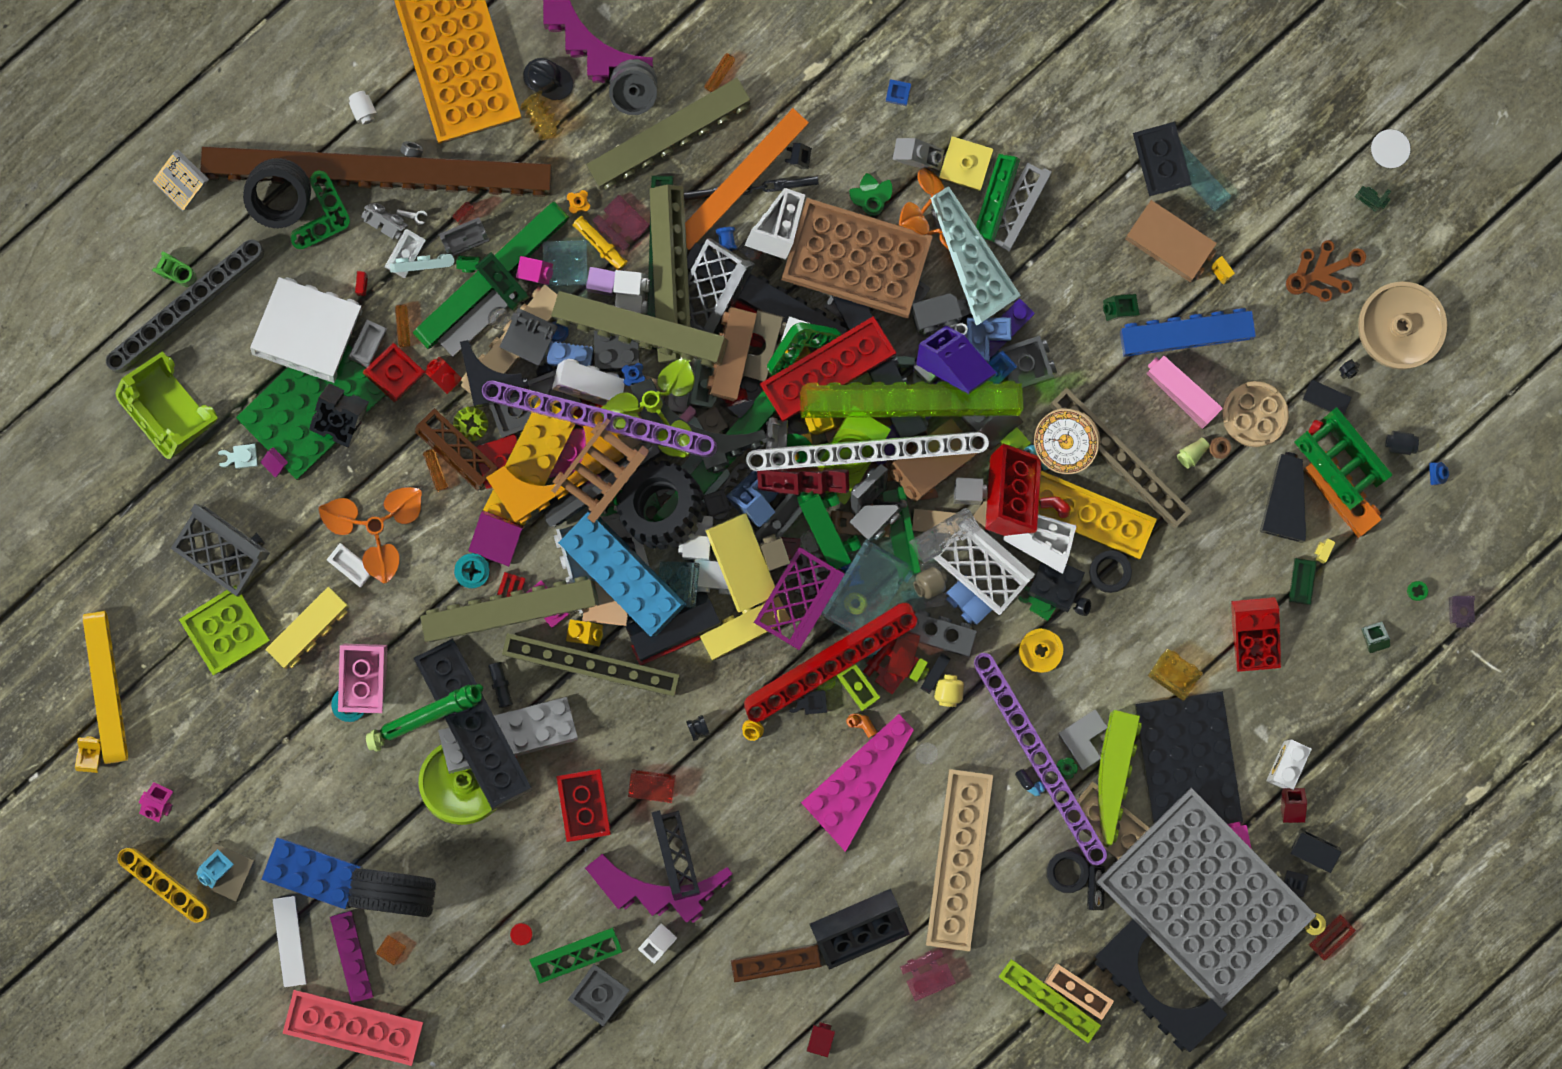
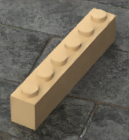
M544 285L542 288L538 287L532 293L531 297L533 299L528 305L526 303L523 304L520 309L551 323L554 319L551 314L557 294ZM512 320L504 327L503 331L505 333L500 339L496 337L489 345L490 351L478 358L488 368L504 374H509L521 359V357L499 347ZM466 373L461 379L463 382L461 387L471 395Z

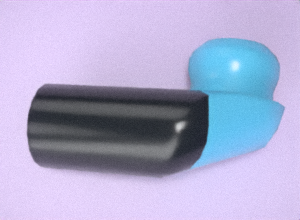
M1020 769L1015 773L1022 787L1032 795L1040 796V793L1045 791L1042 782L1038 781L1033 784L1024 769Z

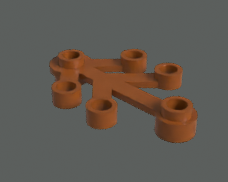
M1326 240L1320 246L1321 253L1314 271L1307 275L1305 273L1309 262L1314 259V252L1311 249L1303 250L1300 255L1301 262L1297 272L1291 274L1286 280L1287 290L1294 295L1306 292L1318 297L1321 302H1328L1332 298L1331 290L1327 288L1320 289L1309 284L1317 280L1338 288L1342 294L1349 293L1352 289V283L1348 280L1332 277L1330 274L1351 265L1353 267L1363 265L1366 261V253L1362 249H1353L1347 258L1325 267L1329 254L1334 250V243ZM1324 244H1329L1331 246V250L1326 251L1324 249ZM1309 252L1311 259H1305L1304 253ZM1353 255H1358L1360 261L1354 262L1352 259ZM1293 281H1299L1300 287L1295 288ZM1343 283L1348 284L1349 289L1347 291L1342 289L1341 285ZM1322 292H1327L1329 294V298H1322Z

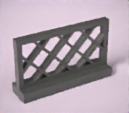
M711 238L706 239L688 275V288L690 284L696 283L699 295L691 297L689 293V309L692 318L690 319V326L719 335L724 326L721 324L724 312H728V309L736 303L755 264L750 260H743ZM710 246L716 249L718 259L709 260L707 251ZM730 258L737 265L733 271L727 272L724 260ZM719 261L722 274L713 275L710 263ZM706 264L709 277L700 279L698 268ZM724 276L726 286L724 289L718 290L715 278ZM710 279L713 292L704 294L701 281ZM714 294L716 305L714 308L708 309L705 297ZM701 298L704 310L695 312L692 300ZM705 313L707 320L705 327L698 324L697 314Z
M194 504L190 510L192 515L171 549L239 597L261 561L266 560L270 552L206 506ZM198 520L202 523L203 532L194 534L193 525ZM208 534H218L219 544L210 546ZM204 535L205 547L196 549L194 537ZM190 539L191 551L184 552L179 547L184 540ZM232 544L235 547L236 556L227 558L225 546ZM220 547L222 559L213 561L211 549ZM206 551L208 562L202 564L198 562L197 552ZM248 556L254 561L249 569L243 570L241 558ZM237 559L238 571L229 573L227 561ZM223 562L224 574L217 576L214 572L213 564ZM239 574L240 584L235 589L231 586L230 576Z

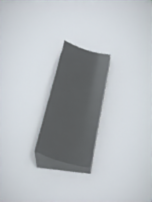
M644 441L632 448V450L636 449L639 451L643 445L650 450L639 466H646L649 462L664 454L658 445ZM625 456L617 461L616 464L620 467L621 465L626 467L629 463L628 457ZM608 468L597 474L606 483L610 482L613 484L617 479ZM589 480L578 487L594 500L603 496L602 490ZM569 492L543 511L548 525L551 528H557L586 508L587 505Z

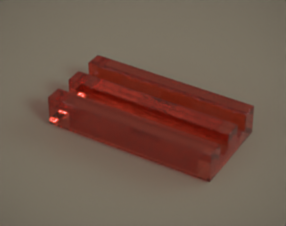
M1339 914L1308 945L1325 961L1356 930ZM1341 921L1343 924L1317 947L1316 944ZM1347 927L1349 930L1323 954L1321 951Z

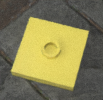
M952 136L939 179L981 191L993 149Z

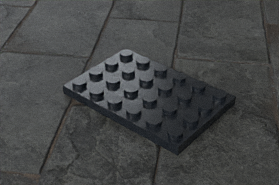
M1223 691L1135 704L1136 715L1140 716L1138 723H1141V730L1139 735L1153 825L1190 788L1226 824L1243 823Z

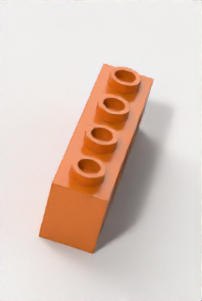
M1334 457L1332 461L1340 470L1339 466L1337 465L1339 464V461L1336 457ZM1312 463L1303 469L1305 474L1358 538L1382 520L1379 517L1381 513L1378 508L1373 504L1370 506L1365 498L1367 496L1364 491L1360 493L1364 500L1357 504L1362 507L1363 514L1357 516L1353 513V508L1350 510L1342 502L1341 498ZM1348 474L1346 478L1352 484L1351 481H1353V479L1350 476V474Z

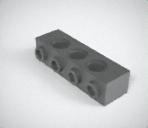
M918 610L915 613L917 617L915 628L900 636L904 639L969 657L977 631L972 629L973 625L960 622L959 626L952 624V619L943 616L935 619L930 617L931 613ZM909 614L904 615L902 618H907ZM931 623L937 627L935 635L930 636L926 634L925 626ZM948 630H955L958 633L956 641L950 642L947 640L946 632Z

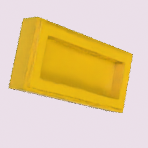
M1223 256L1218 258L1211 266V270L1223 285L1230 281L1235 274Z

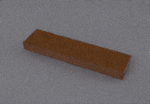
M818 945L731 960L734 983L822 967Z

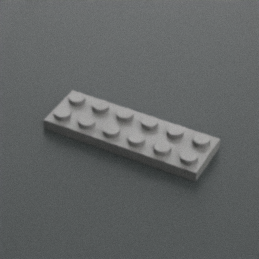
M567 697L494 716L515 756L578 740ZM450 728L438 730L449 774L470 769Z

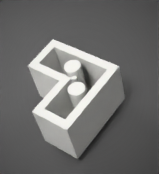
M615 270L613 292L616 293L615 307L647 314L648 301H645L646 292L649 293L650 279H647L648 275L639 272Z
M704 516L702 523L698 522L696 525L699 528L695 534L692 532L688 536L690 538L688 541L684 542L682 540L679 542L678 553L682 555L683 560L710 561L711 544L705 530L713 527V517Z

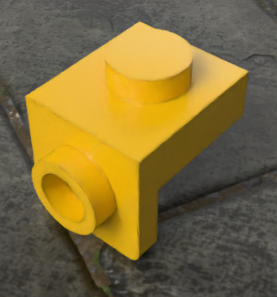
M569 620L566 641L600 646L603 637V625Z
M90 736L85 738L79 737L77 741L79 748L75 770L98 773L102 754L100 740Z

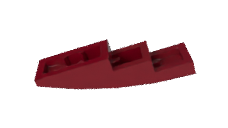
M800 467L757 471L758 490L796 495H799L801 492L810 493V491L817 494H823L826 491L847 493L850 491L849 470Z

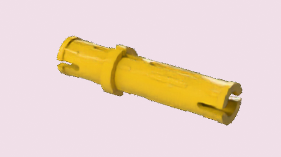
M583 216L575 220L572 226L616 270H621L628 263L615 250V246L609 244Z

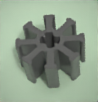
M817 552L814 556L821 560L822 556ZM800 553L799 557H801L803 565L797 564L798 570L811 567L807 563L806 556ZM812 560L813 566H815L817 563ZM824 567L814 569L817 581L823 580L817 574L829 573V570ZM799 572L802 585L814 581L812 574L811 578L807 579L806 576H802L801 572ZM796 573L786 577L787 583L798 579ZM813 585L808 586L809 596L816 595ZM800 588L795 589L794 592L800 594Z

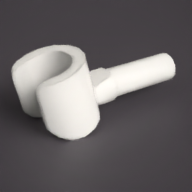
M397 210V215L414 219L418 225L425 223L417 219L419 214L427 216L425 211L413 213Z

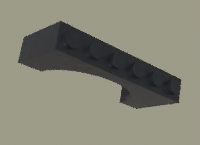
M1130 919L1094 955L1097 959L1094 963L1103 972L1107 969L1113 975L1110 978L1113 983L1119 988L1123 986L1128 991L1126 996L1134 1004L1139 1002L1144 1007L1141 1011L1150 1020L1154 1017L1160 1023L1157 1027L1166 1036L1170 1033L1176 1039L1173 1043L1182 1052L1184 1050L1191 1052L1227 1014L1211 998L1192 1008H1174L1161 1003L1153 997L1144 986L1138 970L1140 947L1148 934L1134 919Z

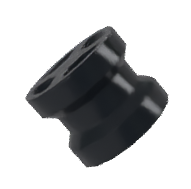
M703 715L698 716L696 720L686 721L693 741L698 740L703 735H710Z

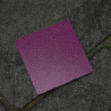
M482 510L468 551L509 567L523 525Z

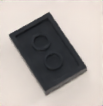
M1176 121L1133 133L1149 196L1192 185Z

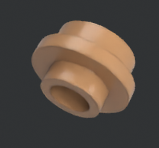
M1216 437L1210 443V453L1217 459H1223L1229 455L1231 444L1224 437ZM1218 444L1222 447L1220 452L1217 450Z

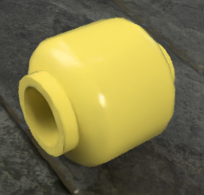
M944 674V678L938 679L935 684V700L941 706L956 707L957 703L963 700L964 683L961 680H957V675Z

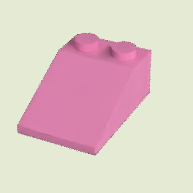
M347 643L340 645L338 712L383 713L387 645Z

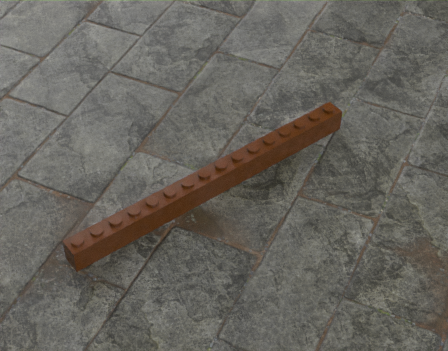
M202 147L200 171L209 180L215 181L219 180V177H225L229 181L239 182L241 178L247 179L251 171L261 162L273 158H282L300 166L308 176L309 181L315 171H324L328 174L332 183H337L336 186L350 187V184H358L360 188H371V185H380L382 189H393V186H402L403 190H415V187H422L424 191L431 192L437 191V188H442L446 192L457 193L461 189L467 190V193L479 194L480 190L489 191V194L493 195L511 192V195L514 196L533 193L532 196L545 197L546 194H551V164ZM278 176L263 178L264 180H271L272 183L284 184V181H288ZM320 176L317 177V182L315 183V185L319 184L320 186H325L324 180H326V178L321 179Z

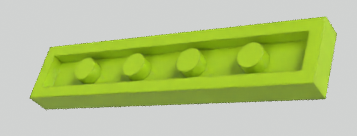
M1010 959L998 977L1085 1042L1089 1043L1101 1027L1099 1023L1012 959Z

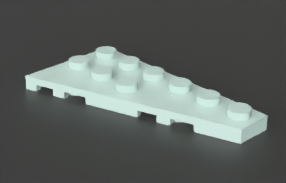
M948 186L930 199L977 326L1021 295Z

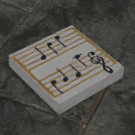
M176 150L152 182L182 211H185L209 179L182 152Z

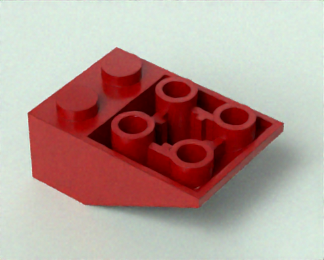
M1276 598L1231 601L1237 672L1281 668L1280 613Z

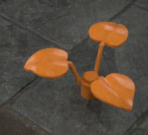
M921 168L918 171V182L922 189L930 194V198L945 189L942 181L932 171L926 168ZM931 199L921 210L912 202L906 203L900 214L899 226L911 229L920 235L938 233L940 234V241L948 249L942 229L929 231V224L925 216H923V213L932 203Z
M405 487L390 492L384 500V508L390 514L381 519L379 517H371L367 521L355 520L358 516V509L354 502L345 498L335 499L319 506V514L325 526L338 535L351 533L353 524L366 526L368 533L375 536L377 547H370L365 551L362 559L363 566L372 577L385 584L393 578L398 569L399 553L392 544L381 546L379 534L384 530L383 522L392 516L400 524H409L416 520L421 510L422 491L417 488Z

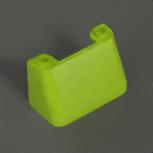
M162 351L124 376L115 394L122 407L165 458L171 459L216 423L218 418L212 407L206 405L199 407L173 376L174 361Z

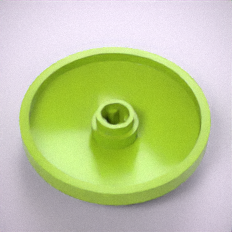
M442 744L427 756L420 769L418 783L422 800L434 816L451 824L466 825L479 822L497 810V808L491 809L471 769L449 774Z

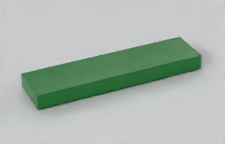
M998 154L976 223V228L984 240L995 242L1021 160L1018 157Z

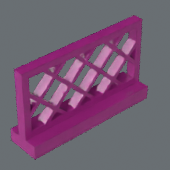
M799 547L753 623L800 650L845 574ZM800 553L809 558L811 567L798 570L796 560ZM812 560L818 563L819 565L813 566ZM794 565L796 571L790 572L791 568ZM824 567L831 572L825 580L817 581L815 568ZM811 569L814 582L802 585L799 572ZM796 573L799 586L787 589L785 578L787 575ZM783 583L784 590L778 591ZM823 583L822 587L819 590L818 584ZM815 585L817 590L816 597L805 600L803 587ZM800 588L803 601L790 604L787 591ZM785 592L788 605L775 608L774 596ZM813 601V602L811 603L810 607L807 608V604H806V603ZM770 603H772L773 609L767 610ZM804 603L805 615L802 618L794 619L791 606ZM789 607L792 620L779 623L776 610ZM774 612L776 624L767 626L760 622L764 613ZM800 621L799 625L796 628L795 622ZM793 623L794 633L790 639L782 635L780 625ZM777 626L778 632L772 629L771 627Z

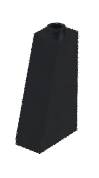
M1285 452V455L1281 454L1278 456L1260 532L1303 543L1306 540L1303 459L1298 458V455L1295 453Z

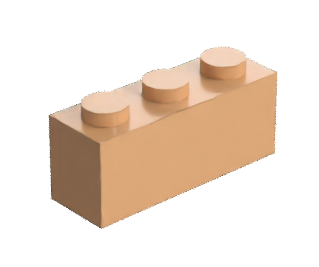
M1057 963L1044 981L1101 1020L1114 1002Z

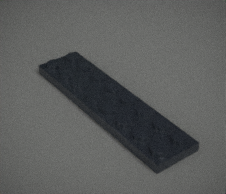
M453 638L414 657V661L435 701L448 696L450 692L463 686L477 685ZM483 694L481 701L477 705L467 708L460 713L454 712L444 717L492 810L532 791V787Z

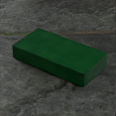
M1294 558L1288 602L1311 605L1317 561Z

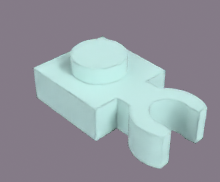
M256 444L233 446L234 453L226 450L218 452V455H227L228 457L225 463H219L223 468L229 467L232 463H235L236 469L258 466Z

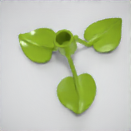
M679 359L666 366L660 372L657 380L658 387L666 392L647 391L642 397L640 407L637 398L631 393L626 392L615 395L601 408L639 418L637 412H641L645 407L651 413L657 412L663 423L670 426L661 412L663 402L660 397L669 396L670 393L676 397H682L693 389L695 380L690 362ZM619 419L616 422V427L623 429L626 425L624 419ZM677 420L671 425L672 427L692 432L690 426L682 420ZM661 430L658 434V439L664 441L668 438L667 430ZM688 435L682 436L679 440L680 446L683 447L687 446L690 442ZM658 445L659 449L669 456L685 458L690 454Z

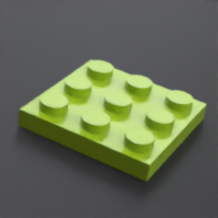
M226 590L179 619L213 676L270 642L269 637L242 593L238 597Z

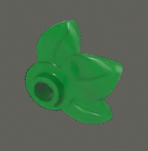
M866 173L860 182V188H851L849 193L855 205L861 206L866 214L876 216L882 212L884 203L891 198L893 188L890 180L878 184L872 175ZM875 202L877 204V207L875 209H871L869 207V203Z

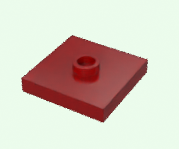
M393 343L363 371V374L395 403L424 376L425 371Z
M514 434L476 446V448L498 467L497 470L506 465L517 443V438ZM478 463L483 477L490 468L485 463ZM488 480L485 481L487 490L492 488Z

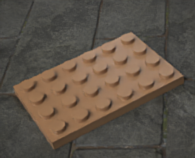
M807 198L782 280L908 318L933 236L927 234L920 235L908 228Z

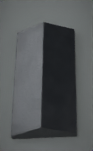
M697 592L682 599L687 605L657 636L650 637L636 621L625 626L640 661L646 660L721 625L707 592Z

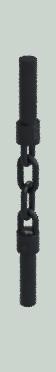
M818 176L785 180V178L767 180L762 183V186L752 187L751 185L747 189L749 191L743 195H749L756 189H762L764 192L783 191L784 188L819 185ZM774 183V188L766 189L768 188L766 184ZM718 187L684 192V201L709 198Z

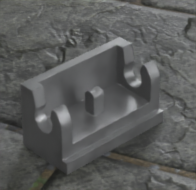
M479 217L439 234L447 254L452 256L489 241Z

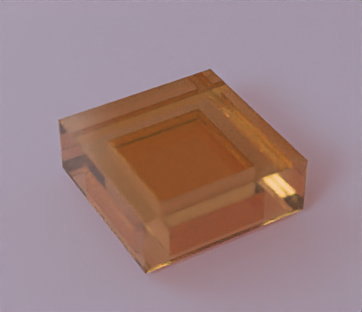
M387 935L375 954L394 966L403 954L406 946L390 935Z

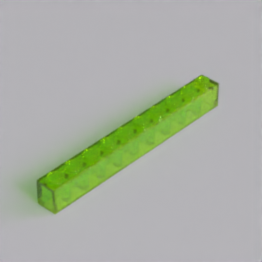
M945 381L938 382L937 384L917 382L906 385V382H896L893 385H885L883 382H874L871 385H863L860 382H853L849 385H841L837 382L827 385L807 383L805 386H802L800 391L801 418L1020 416L1024 409L1022 383H1015V381H1004L1002 384H994L992 381H987L969 394Z

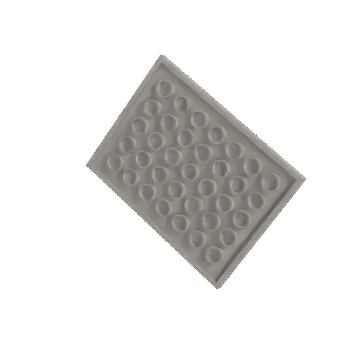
M1192 788L1096 881L1221 1009L1317 916Z

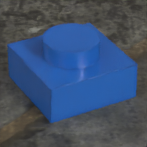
M890 79L885 102L907 106L911 83Z

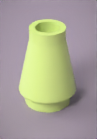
M1201 437L1198 441L1181 449L1177 458L1184 467L1189 469L1197 464L1210 445Z

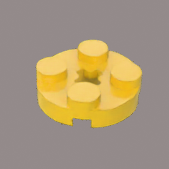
M1035 629L1027 633L1020 642L1019 656L1022 663L1029 670L1038 673L1049 672L1060 663L1064 651L1063 644L1058 635L1050 630ZM1041 644L1042 647L1047 648L1044 657H1041L1040 654L1036 655L1037 645Z

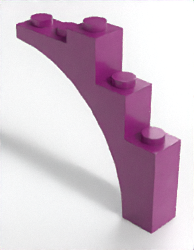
M543 0L544 28L548 29L549 32H561V29H565L566 54H570V57L580 58L583 57V54H587L588 80H592L593 83H604L605 80H610V71H613L621 62L627 60H641L653 68V57L634 56L620 52L604 44L591 34L578 18L570 0Z
M601 854L585 867L617 909L623 907L626 910L635 902L633 898L636 896L652 916L655 914L661 916L669 909L667 904L670 902L686 923L689 920L694 923L703 916L701 911L704 908L699 901L702 899L706 902L715 894L712 890L718 885L721 888L727 885L732 880L729 876L733 874L726 867L714 876L698 882L699 895L674 901L670 886L645 883L633 878L617 868L604 854ZM693 884L680 886L681 892L693 890Z

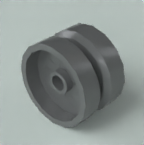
M627 60L614 68L610 77L609 97L613 106L627 115H639L647 112L654 105L657 98V75L654 69L648 63L641 60Z

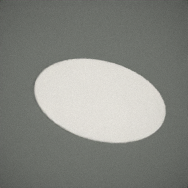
M1392 129L1380 132L1376 135L1371 145L1373 158L1378 164L1386 168L1401 166L1410 155V143L1403 133Z

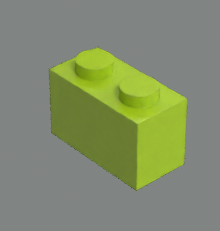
M856 664L836 675L861 711H864L880 699Z

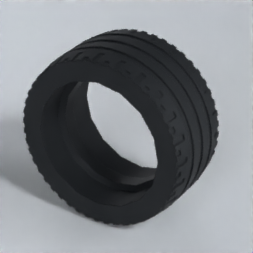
M282 158L268 159L258 164L249 174L243 190V200L248 214L255 221L268 228L279 229L296 223L306 212L311 199V184L304 170L294 162ZM269 176L285 178L297 190L298 202L293 208L279 211L269 208L262 203L257 195L256 188L259 181Z

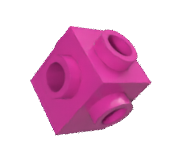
M153 782L148 791H144L139 800V804H141L139 814L159 823L164 815H169L173 804L170 803L173 791Z

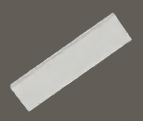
M296 896L273 899L284 987L307 984Z

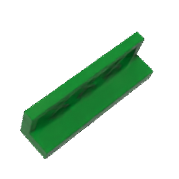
M902 486L882 493L884 501H907ZM908 505L906 508H902L903 510L899 513L901 515L900 518L891 525L890 537L898 578L914 576L921 572Z
M613 927L531 958L529 961L532 968H534L539 984L623 951ZM613 938L617 950L607 953L600 949L604 940ZM600 942L598 948L592 946L593 944ZM590 947L596 950L593 959L587 961L580 958L582 949ZM579 950L577 956L572 954V952ZM598 952H601V953L604 954V955H601V956H599V957H596L597 954H598ZM569 955L575 958L572 967L564 968L558 965L562 956ZM558 958L556 963L551 962V960ZM577 960L583 961V963L576 965ZM547 962L555 966L551 975L542 978L538 965ZM557 967L562 969V971L555 973Z

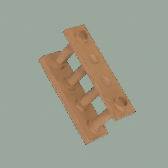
M608 418L603 424L601 422L596 424L591 431L594 436L564 474L561 471L553 480V483L556 485L551 490L556 493L559 487L562 486L589 507L588 509L591 512L587 518L595 523L650 451L643 445L639 451L636 449L632 450L607 431L605 428L610 422ZM599 436L628 457L629 463L626 467L618 466L592 446ZM586 452L614 473V477L617 479L613 484L610 482L606 483L580 463ZM573 469L602 490L603 497L600 501L598 499L594 500L566 479Z

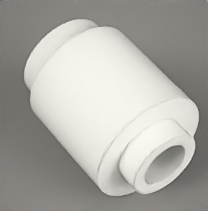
M365 91L352 94L349 97V105L357 123H362L363 125L372 123L377 113L369 95H366Z

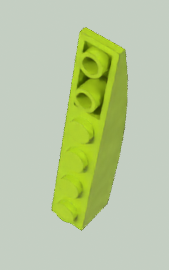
M1113 710L1109 715L1098 776L1099 818L1105 847L1111 846L1113 842L1116 843L1118 838L1117 821H1121L1123 815V808H1120L1122 799L1125 800L1128 792V787L1125 786L1126 779L1131 776L1132 765H1130L1131 757L1135 756L1137 744H1134L1135 736H1139L1141 730V723H1138L1140 716Z

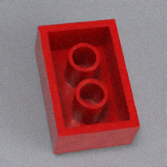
M596 769L556 776L566 841L572 842L612 835L602 770Z

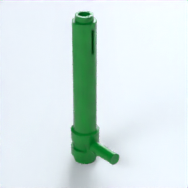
M481 684L463 686L450 692L448 696L384 724L380 729L382 738L393 740L454 712L460 713L467 708L477 705L482 699L481 692L483 691V686Z

